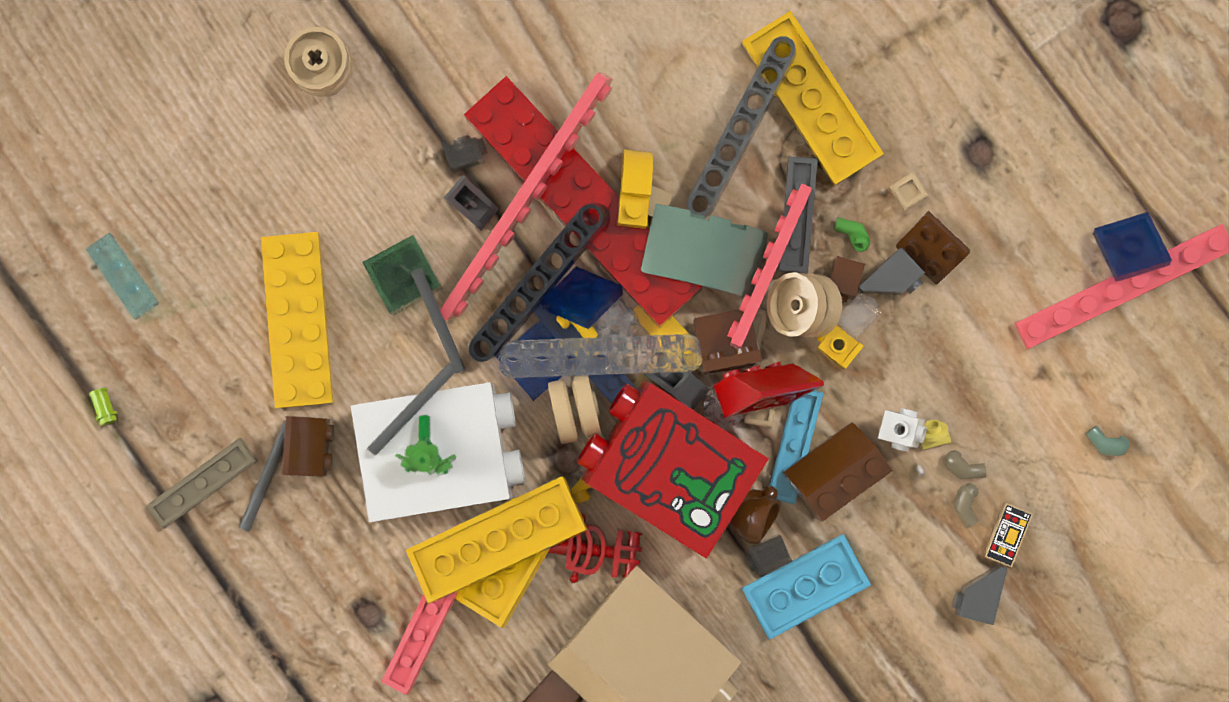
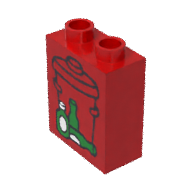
M642 381L638 389L626 383L616 395L608 410L610 415L618 419L608 437L604 439L594 433L577 459V463L587 469L581 479L603 495L707 559L769 458L652 383Z

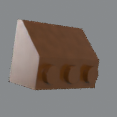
M851 422L782 473L813 518L823 522L893 470L878 448Z

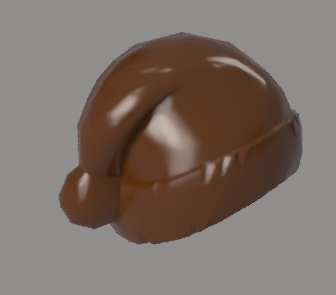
M769 486L763 490H749L731 519L730 524L734 531L746 542L760 544L775 522L781 507L780 501L777 499L778 491L775 487Z

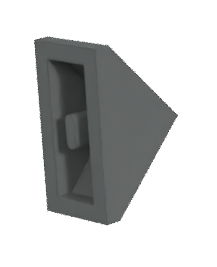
M463 175L444 197L449 205L480 230L485 227L499 210L491 200Z

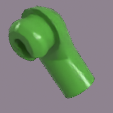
M837 217L834 231L847 234L856 251H866L870 245V238L863 224Z

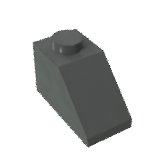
M900 248L858 287V292L863 294L901 295L907 290L911 294L923 283L919 278L925 272Z
M659 349L641 370L644 375L670 396L692 410L710 390L694 374Z
M996 565L962 585L960 592L956 591L953 598L952 608L956 609L955 615L994 625L1008 568Z

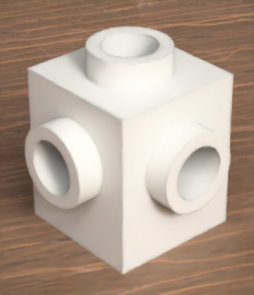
M904 408L900 409V413L885 410L878 439L892 442L891 448L908 452L909 447L918 448L919 443H923L926 436L927 427L924 426L925 420L917 418L918 412Z

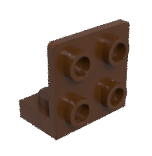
M734 310L694 318L693 322L704 375L761 364L762 359L760 350L757 347L753 323L742 348L737 349L730 346L732 338L727 335L734 320L740 322L743 311Z

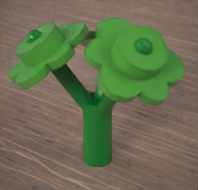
M428 415L419 416V433L416 445H409L405 449L406 457L397 453L395 455L398 459L402 460L400 466L405 468L406 472L416 473L418 470L419 472H427L429 475L436 472L437 476L447 474L453 468L451 463L456 460L455 454L446 459H441L438 447L430 440V416Z

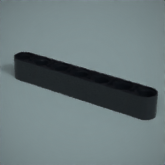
M591 203L584 205L578 210L471 340L468 350L474 360L484 362L499 355L607 225L610 214L605 205ZM592 208L599 213L597 224L591 223L588 219V213ZM572 231L578 232L581 237V242L578 246H574L570 242ZM554 253L559 254L562 258L560 268H556L552 264L551 260ZM536 275H539L544 281L542 290L534 286ZM518 297H521L526 303L524 312H521L516 307V299ZM499 319L506 321L508 325L506 333L499 330ZM482 340L489 344V354L482 352L480 348Z

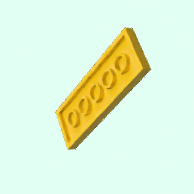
M790 10L744 39L742 44L758 68L771 42L775 38L786 36L793 40L796 47V57L777 91L776 97L835 186L883 156L884 153ZM786 44L779 45L775 50V54L780 58H786L791 53V48ZM766 70L762 74L768 84L775 82L778 76L774 70Z
M309 232L261 237L275 408L334 403L320 233Z
M561 476L406 549V552L425 598L431 604L575 537L588 529L565 477Z

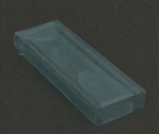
M111 233L106 234L86 248V251L133 319L137 320L160 304Z

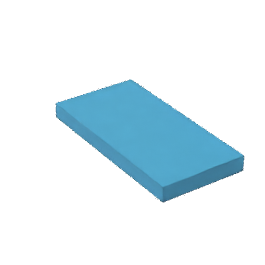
M841 534L745 585L741 589L770 640L871 586L845 535Z

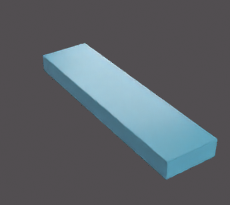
M813 391L790 404L769 486L777 489V499L779 501L795 505L797 493L782 472L808 454L824 394L822 392Z

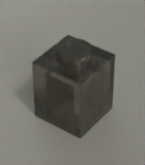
M780 534L761 541L760 544L747 547L750 553L745 556L751 571L757 570L760 576L793 562Z

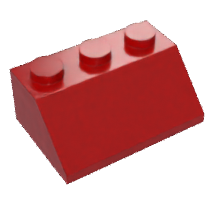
M775 362L765 366L764 369H761L760 365L748 368L744 373H740L739 369L732 370L723 374L724 379L713 385L724 417L728 418L789 405L823 387L824 383L823 380L794 363L782 365L781 362Z

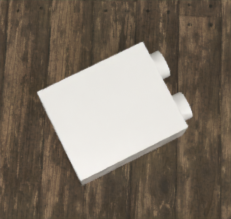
M491 382L437 391L376 456L367 449L368 446L417 395L351 405L369 522L513 498L511 486L525 484L520 450L505 452L502 429L516 427L511 393L496 394L495 385ZM421 415L430 416V440L438 447L441 459L456 455V460L451 463L453 468L447 474L437 476L435 472L429 475L427 472H419L418 470L416 473L406 472L405 468L400 466L402 460L395 456L397 453L406 457L405 449L409 445H416L418 442L419 416Z

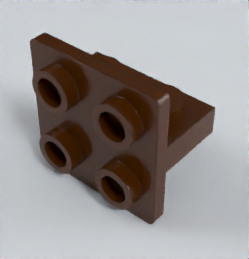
M929 211L896 244V248L898 250L902 248L935 284L941 282L970 254V249Z

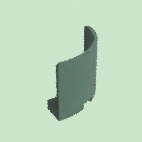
M655 204L641 271L646 274L721 290L741 297H745L746 294L751 296L756 286L751 284L757 268L761 269L768 233L752 226L732 224V220L709 215V219L705 220V216L693 214L691 210Z

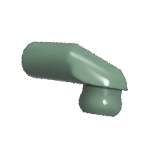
M1098 426L1093 427L1086 433L1097 450L1103 455L1122 456L1127 453L1130 447V442L1126 437L1107 438Z

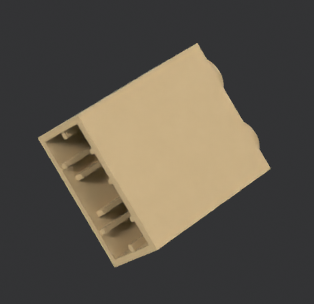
M636 566L614 587L547 665L587 702H730L738 689L728 679L742 662Z

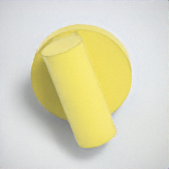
M929 420L924 424L927 427V432L923 443H920L922 450L951 443L946 423L939 420Z

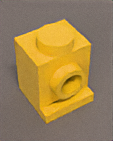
M837 325L830 333L816 339L820 342L816 349L842 370L848 367L864 347ZM838 339L843 342L842 350L834 348L833 343L835 340Z

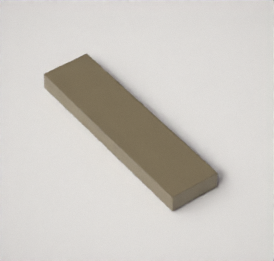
M239 438L154 499L146 507L160 527L165 529L258 462V460L243 439Z

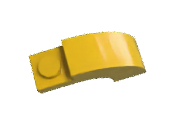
M622 150L617 226L646 229L653 175L652 152Z

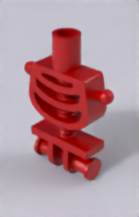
M581 513V516L585 522L586 515ZM586 525L588 529L585 531L588 540L587 544H583L582 536L579 534L576 536L577 542L574 543V537L551 547L548 551L549 554L567 556L565 567L573 571L570 576L571 583L578 582L579 573L585 575L596 573L601 567L604 558L614 559L612 577L615 578L618 577L619 563H625V572L622 574L624 578L637 565H640L641 560H636L635 555L636 552H642V547H639L640 536L643 533L628 531V545H621L623 530L617 529L615 546L607 547L601 528L596 525ZM590 531L598 534L601 545L593 544V537ZM621 550L630 551L629 558H620ZM574 553V554H575V557H574V559L572 560L571 557H572V554ZM583 554L584 556L586 554L584 563L581 566H576L580 555ZM591 556L600 557L598 563L593 568L586 569Z

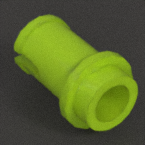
M100 388L89 393L97 414L95 421L99 422L100 426L109 425L117 421L116 416L118 412L113 410L107 388Z

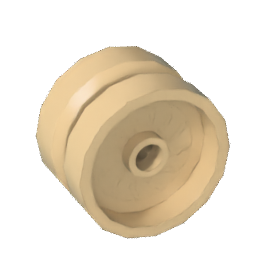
M309 27L299 31L290 39L285 49L284 64L287 73L304 92L313 96L327 97L338 93L347 85L352 75L353 61L348 48L336 33L326 28ZM322 59V63L318 65L316 62Z
M784 274L772 285L767 298V314L771 325L779 333L788 337H823L835 328L842 312V297L837 285L830 278L821 274Z
M588 374L573 377L572 387L574 395L569 396L567 384L564 380L548 382L561 444L577 440V422L581 423L583 435L587 439L591 438L594 433L602 435L598 420L600 412L596 394L591 389Z

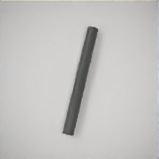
M417 268L411 272V275L451 364L457 369L455 373H460L465 370V365L422 268Z
M449 362L367 449L376 456L453 376L457 369Z
M283 421L239 528L250 532L283 454L286 421Z

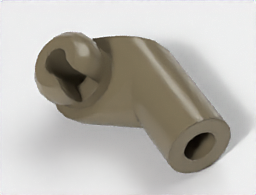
M956 450L950 451L946 455L947 468L957 478L974 479L986 477L985 463L969 465L962 458V454Z
M972 483L962 485L958 489L954 500V509L966 528L973 526L979 521L971 508L975 497L978 496V488Z

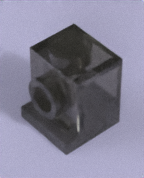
M470 135L462 136L455 139L453 145H449L447 141L441 142L453 174L485 163L483 155L488 154L483 137L477 139L476 137L470 138Z

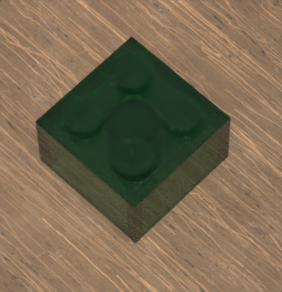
M414 235L362 262L388 312L393 316L423 300L411 275L413 270L422 268L433 294L444 289L418 239Z

